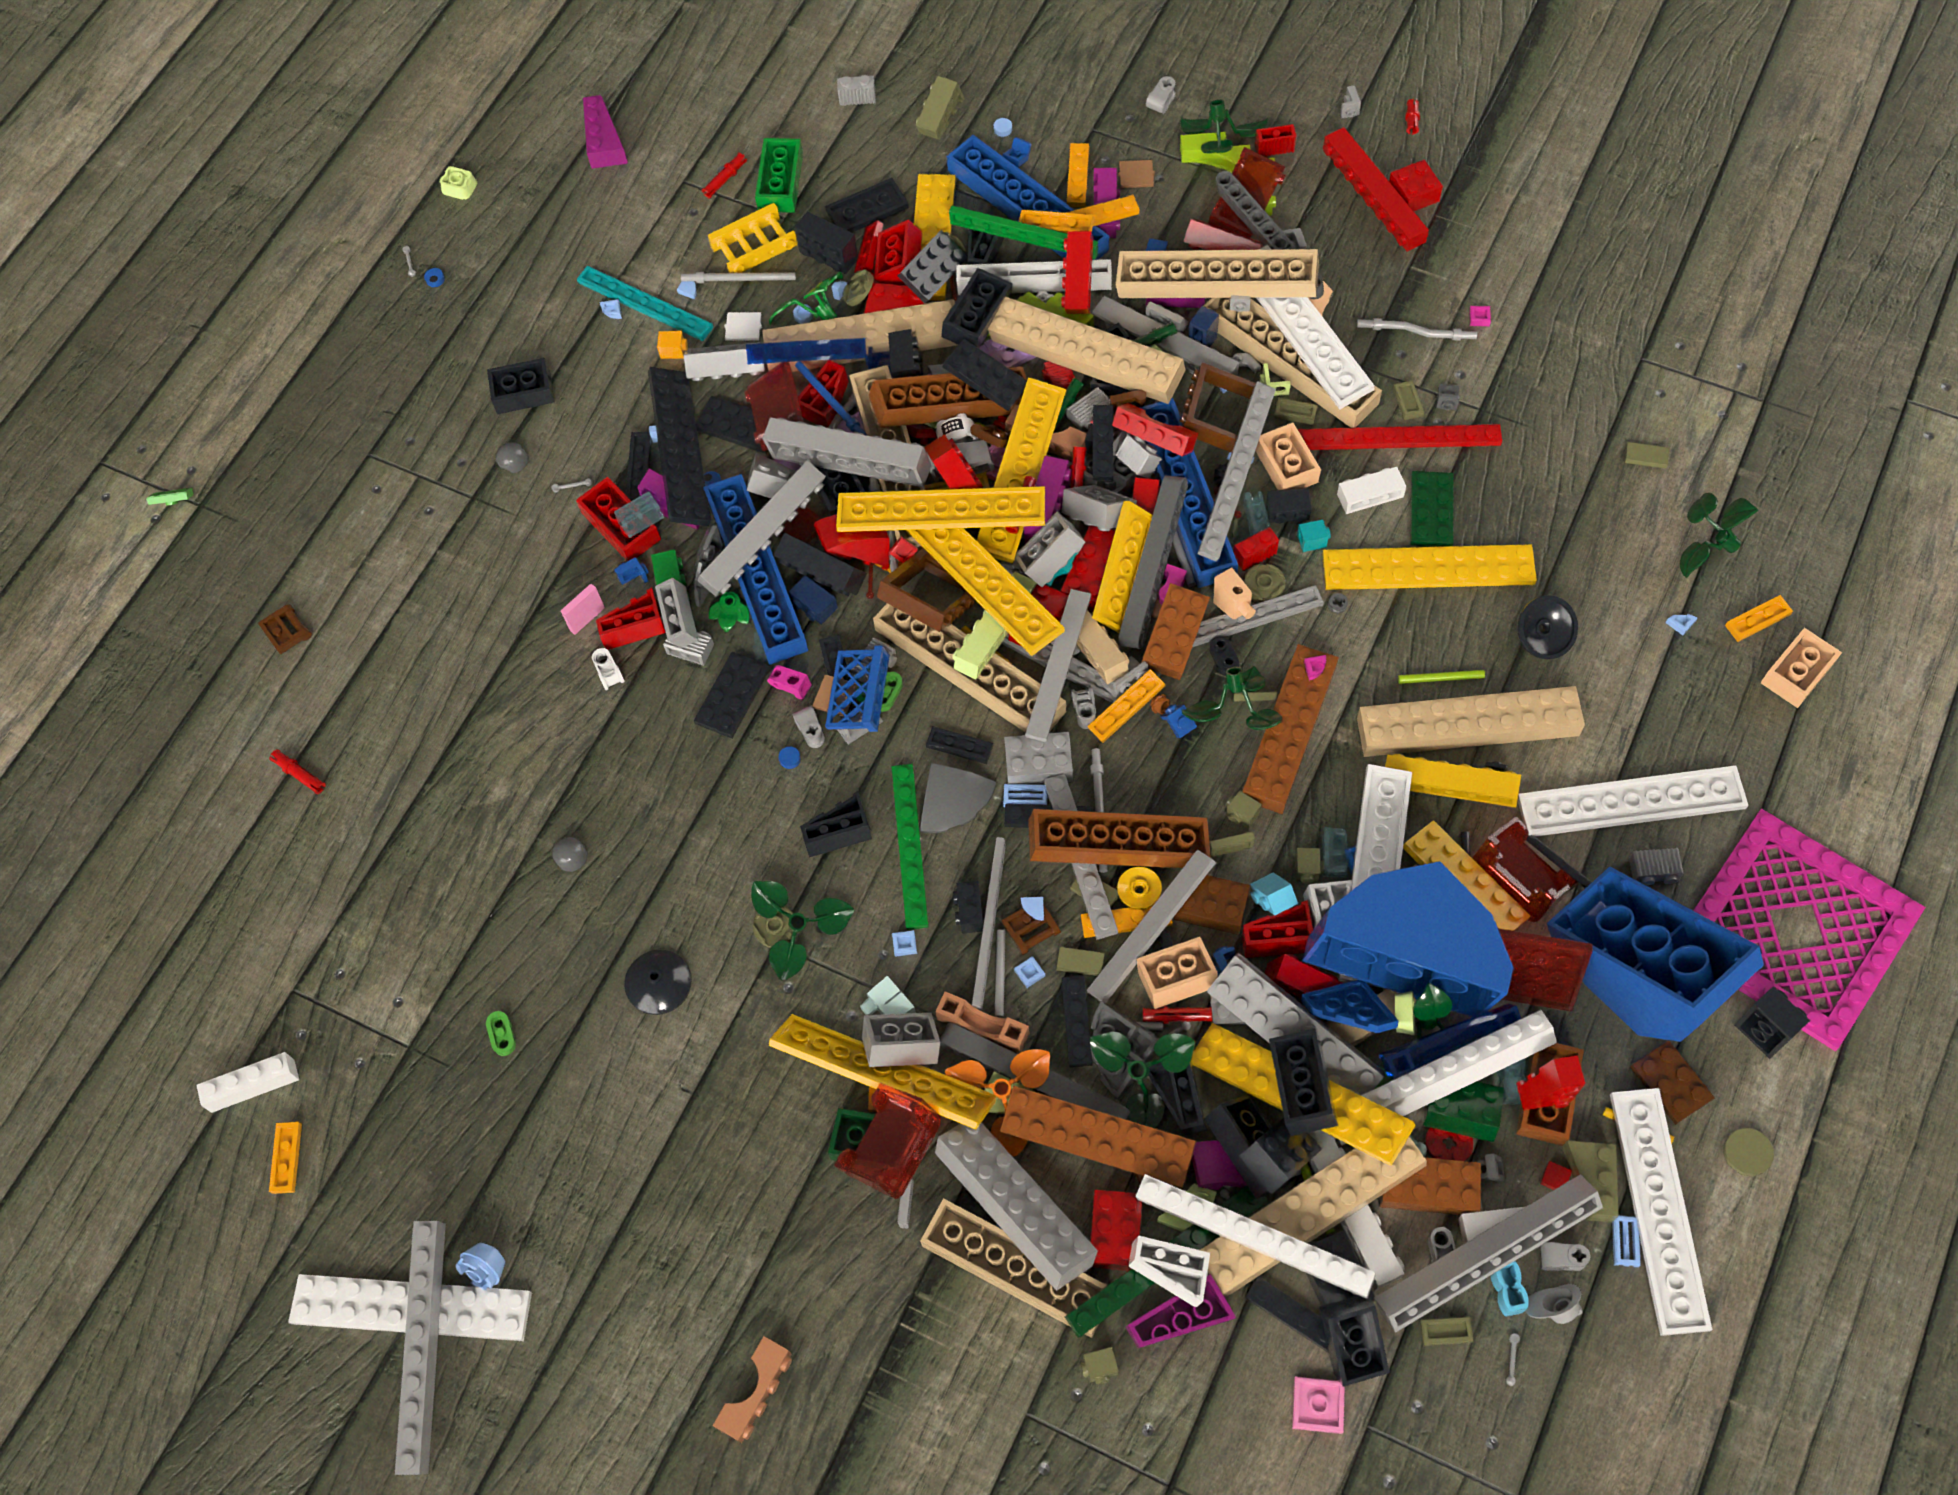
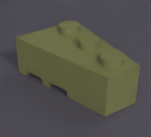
M937 76L936 81L931 84L929 97L924 100L922 113L916 119V127L920 134L938 140L941 139L950 124L948 121L950 115H955L957 112L955 107L958 102L962 103L964 101V96L958 82Z
M1567 1141L1562 1146V1151L1566 1155L1570 1170H1572L1571 1176L1575 1178L1581 1174L1598 1191L1603 1206L1602 1209L1588 1216L1587 1220L1612 1223L1618 1217L1616 1145Z

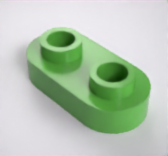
M896 672L887 673L883 700L887 702L882 704L881 712L891 709L903 687L902 678ZM891 683H895V684H896V685L893 686V687H890V686H889V684H891Z
M501 1011L491 1013L486 1020V1027L492 1049L500 1056H507L516 1047L510 1019ZM503 1022L501 1027H496L497 1023ZM508 1042V1046L502 1048V1044Z

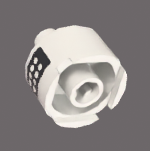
M960 413L947 420H941L936 424L937 439L945 434L948 440L952 438L956 444L979 441L970 432L974 422L967 418V415L964 413Z

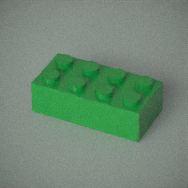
M764 138L755 193L758 210L775 203L778 212L795 213L803 160L801 139Z

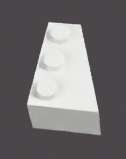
M1352 880L1311 884L1307 887L1303 897L1304 901L1308 900L1313 930L1328 909L1350 892Z
M1138 1236L1132 1243L1129 1267L1194 1307H1197L1203 1302L1210 1253Z

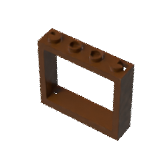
M1202 362L1199 369L1195 368L1191 380L1194 382L1188 388L1187 394L1190 396L1189 398L1187 397L1183 409L1186 411L1182 413L1179 421L1183 427L1197 432L1198 440L1232 452L1238 435L1193 418L1203 381L1248 399L1251 398L1256 383Z
M924 548L880 581L877 598L938 632L942 631L946 626L949 627L957 617L960 618L964 611L971 609L976 602ZM926 570L966 593L942 612L900 588L921 571Z

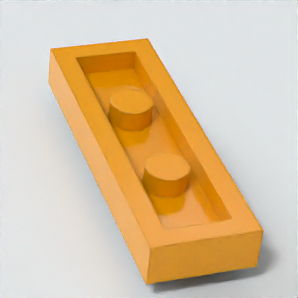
M1779 595L1728 621L1725 626L1736 641L1739 642L1790 616L1793 610L1782 596Z
M300 1122L276 1123L269 1192L272 1194L295 1193L302 1129Z

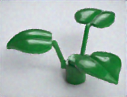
M838 272L831 278L829 277L821 281L804 296V299L814 294L820 303L815 308L817 312L797 299L792 298L781 304L773 312L769 319V324L771 325L775 315L793 304H798L813 314L815 318L819 317L821 320L837 317V314L827 300L825 291H827L828 285L833 281L843 279L842 273ZM819 292L821 293L824 301H822L819 297Z

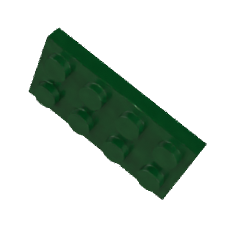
M1412 471L1410 545L1453 546V473Z

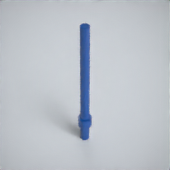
M798 361L795 367L846 422L849 430L868 436L860 427L858 420L851 417L801 361Z

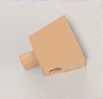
M1233 568L1217 575L1214 580L1213 603L1232 619H1237L1242 615L1246 619H1250L1256 612L1251 606V590Z

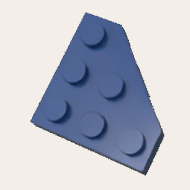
M1355 980L1302 994L1301 1002L1312 1016L1374 1033L1398 1028L1399 1020L1364 981Z

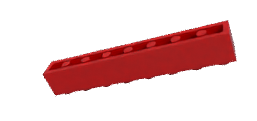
M1343 127L1326 135L1323 145L1324 153L1332 159L1335 167L1341 170L1345 179L1354 186L1356 193L1363 197L1366 205L1375 212L1376 217L1385 224L1387 231L1393 234L1398 244L1406 251H1410L1426 243L1429 229L1349 132Z

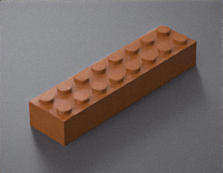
M1023 367L1009 368L1027 380ZM951 373L873 380L869 392V398L879 428L939 422L953 418L960 413L966 414L967 418L970 419L1010 415L1015 404L1020 405L1022 399L1021 396L1008 412Z
M1300 644L1297 645L1273 709L1282 716L1283 722L1265 730L1243 789V793L1262 804V808L1283 815L1336 671L1339 657ZM1326 655L1324 671L1319 677L1309 681L1304 659Z
M1033 809L1028 820L1030 861L1183 868L1197 850L1211 858L1207 818Z
M1013 1086L1000 1132L1142 1176L1146 1174L1184 1188L1196 1146V1141L1017 1086Z

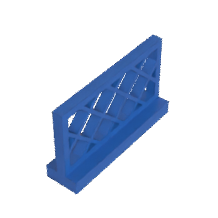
M874 646V650L838 651L825 725L827 729H868L869 732H878L890 657L883 646ZM872 656L871 662L865 667L860 663L865 657ZM844 657H852L854 659L848 666L844 667L842 665ZM859 664L862 670L853 677L849 671ZM867 673L869 679L861 686L857 680ZM848 674L851 679L841 686L839 684L840 679ZM856 683L859 689L852 695H849L846 690ZM844 692L848 698L838 706L836 700ZM864 692L866 694L865 700L858 705L854 699ZM852 702L856 708L846 715L843 709ZM860 711L863 714L862 721L852 722L851 718ZM839 712L845 716L838 723H833V717Z

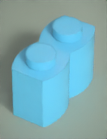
M1516 1261L1490 1275L1492 1284L1498 1291V1305L1503 1315L1506 1317L1523 1313L1528 1308L1529 1300L1525 1288L1520 1284L1521 1271Z

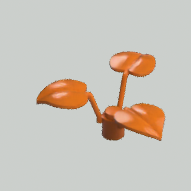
M1032 1049L1016 1055L1010 1064V1070L1017 1077L1009 1081L997 1079L993 1084H984L987 1078L986 1070L982 1064L973 1060L963 1061L945 1070V1074L979 1089L991 1088L994 1095L998 1099H1002L1006 1112L1008 1106L1007 1098L1011 1095L1012 1084L1020 1080L1024 1087L1032 1089L1038 1088L1046 1082L1049 1075L1050 1053L1045 1050ZM1000 1117L993 1123L991 1134L1011 1156H1017L1024 1149L1028 1140L1000 1132L1004 1117Z

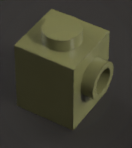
M1239 791L1236 796L1232 795L1227 801L1226 816L1234 824H1240L1249 829L1260 814L1262 804Z
M1297 848L1295 856L1296 881L1307 884L1318 881L1320 874H1324V860H1320V848Z
M1112 1347L1084 1354V1362L1080 1363L1083 1376L1089 1377L1090 1383L1096 1382V1385L1109 1382L1110 1377L1116 1376L1119 1373Z

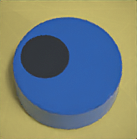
M431 268L424 275V279L430 287H438L445 280L443 272L438 268Z
M709 471L704 474L705 486L722 481L717 472Z

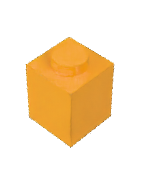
M659 331L657 348L660 358H684V350L688 349L687 339H684L682 331Z

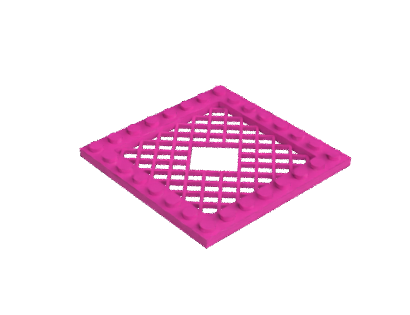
M1760 809L1693 911L1713 922L1717 919L1719 925L1723 927L1725 926L1722 917L1733 916L1736 926L1727 927L1726 929L1738 931V935L1743 938L1742 930L1753 928L1756 939L1749 941L1755 944L1758 943V946H1760L1766 969L1758 970L1738 990L1755 1001H1758L1773 986L1777 990L1783 991L1787 995L1788 1000L1796 1007L1801 1008L1806 1013L1807 1018L1811 1020L1801 1030L1836 1051L1926 907L1765 810ZM1768 841H1770L1771 843H1773V844H1771V845H1766V843H1767ZM1777 848L1780 858L1769 860L1766 850ZM1783 850L1793 855L1794 857L1785 858ZM1762 851L1764 861L1754 862ZM1797 861L1800 871L1789 872L1787 862ZM1803 862L1814 869L1805 870ZM1782 863L1785 873L1774 874L1771 864ZM1766 865L1769 875L1758 877L1755 866ZM1751 868L1753 878L1743 879ZM1818 873L1821 883L1810 885L1807 874ZM1802 875L1805 886L1794 887L1791 877ZM1824 875H1826L1834 881L1826 882ZM1786 877L1789 888L1779 889L1776 879ZM1771 880L1774 890L1763 891L1760 881ZM1755 882L1758 892L1747 894L1744 883ZM1740 885L1742 894L1732 896ZM1838 885L1841 896L1830 897L1828 887ZM1844 887L1855 894L1846 895ZM1823 888L1826 898L1815 899L1812 889ZM1807 890L1810 900L1799 902L1796 891ZM1791 892L1794 903L1783 904L1780 893ZM1775 894L1778 905L1768 906L1765 896ZM1760 896L1763 907L1752 908L1749 898ZM1859 898L1862 908L1851 910L1848 899ZM1744 899L1747 909L1736 911L1733 900ZM1843 900L1846 911L1835 912L1832 902ZM1865 900L1875 905V907L1867 908ZM1727 902H1729L1731 911L1721 913ZM1827 902L1830 913L1820 914L1817 904ZM1812 905L1824 945L1782 951L1769 910ZM1764 911L1767 922L1756 923L1754 913ZM1880 911L1883 921L1872 923L1869 912ZM1885 912L1891 915L1889 919L1887 918ZM1864 913L1867 923L1856 925L1853 914ZM1749 914L1752 924L1740 925L1738 915ZM1848 915L1851 926L1840 927L1837 916ZM1832 917L1835 928L1824 929L1822 918ZM1884 925L1877 936L1874 927ZM1769 926L1772 937L1761 938L1758 928ZM1869 928L1872 938L1861 940L1858 929ZM1853 930L1856 941L1845 942L1842 931ZM1837 932L1840 943L1829 944L1826 934ZM1774 941L1777 952L1766 953L1763 943ZM1873 943L1866 954L1863 944ZM1858 945L1861 956L1850 957L1847 946ZM1842 947L1845 958L1834 959L1831 949ZM1826 949L1829 960L1819 962L1815 951ZM1810 952L1814 963L1802 964L1799 953ZM1794 954L1798 965L1786 966L1783 955ZM1778 956L1782 967L1771 969L1768 958ZM1862 960L1855 972L1852 961ZM1847 962L1850 973L1839 975L1836 964ZM1831 965L1834 976L1823 977L1820 966ZM1815 967L1818 978L1807 979L1804 968ZM1799 969L1802 980L1791 982L1788 971ZM1783 971L1786 983L1775 984L1772 973ZM1761 974H1767L1769 980L1763 977ZM1851 978L1844 989L1841 979ZM1836 980L1839 991L1828 992L1825 981ZM1820 982L1823 993L1812 995L1809 984ZM1804 984L1807 996L1796 997L1793 986ZM1782 987H1788L1789 992L1784 990ZM1841 995L1833 1007L1830 997ZM1825 998L1828 1009L1817 1010L1814 999ZM1803 1000H1809L1810 1005L1803 1002Z

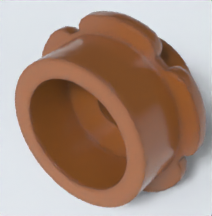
M1165 694L1155 696L1151 701L1154 713L1164 714V710L1170 705V700L1166 698Z

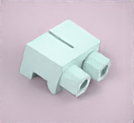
M888 976L867 993L868 999L860 1006L866 1015H872L877 1010L881 1015L916 1013L915 1007Z

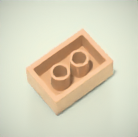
M1294 423L1260 435L1255 451L1277 490L1303 489L1319 482L1321 469Z
M1804 628L1770 668L1761 684L1798 708L1834 665L1842 652Z
M1201 937L1136 959L1138 974L1154 1009L1205 992L1218 978L1217 970Z

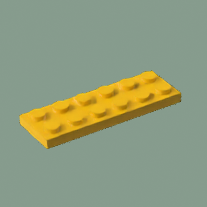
M1123 501L1092 619L1118 633L1121 630L1153 516L1131 501Z
M1434 820L1404 843L1403 849L1419 865L1440 861L1493 915L1502 940L1506 939L1529 919L1530 915Z

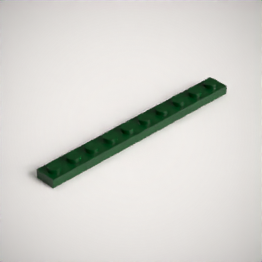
M1246 1185L1218 1206L1247 1217L1268 1200L1265 1196L1256 1199ZM1192 1224L1167 1243L1201 1250L1220 1235ZM1131 1268L1064 1317L1077 1338H1080L1155 1282Z

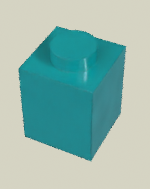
M1323 520L1299 524L1297 536L1302 552L1327 547L1331 534L1329 527H1325Z

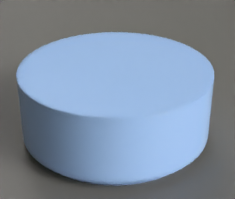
M1007 118L997 119L994 122L995 134L1000 137L1010 135L1012 132V122Z
M799 305L793 310L794 319L800 324L808 323L813 318V314Z

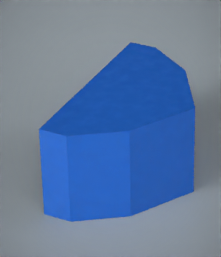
M1440 861L1371 875L1328 909L1308 936L1302 959L1303 962L1397 993L1413 991L1415 999L1422 994L1428 982L1441 988L1452 1001L1451 1011L1476 1019L1481 1018L1508 994L1513 965L1493 915Z
M1612 867L1607 868L1547 922L1552 942L1582 982L1638 1036L1681 1042L1764 965L1760 946Z

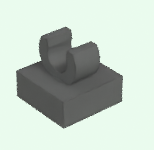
M1496 1154L1485 1155L1486 1161L1480 1160L1477 1162L1481 1163V1167H1487L1486 1173L1481 1174V1179H1490L1496 1183L1506 1182L1502 1157Z

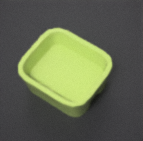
M448 167L445 175L440 179L443 194L459 199H467L476 188L477 181L470 171Z
M1413 991L1395 994V1017L1399 1020L1398 1028H1396L1397 1033L1415 1035Z

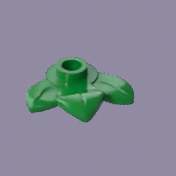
M726 592L721 596L720 601L713 604L709 610V619H718L719 625L725 632L730 631L736 621L743 624L749 623V610L744 604L740 603L739 596L734 592ZM729 598L733 599V603L731 605L726 604V601Z

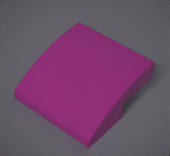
M1219 1141L1196 1142L1192 1162L1199 1188L1219 1190L1223 1185L1244 1188L1247 1185Z

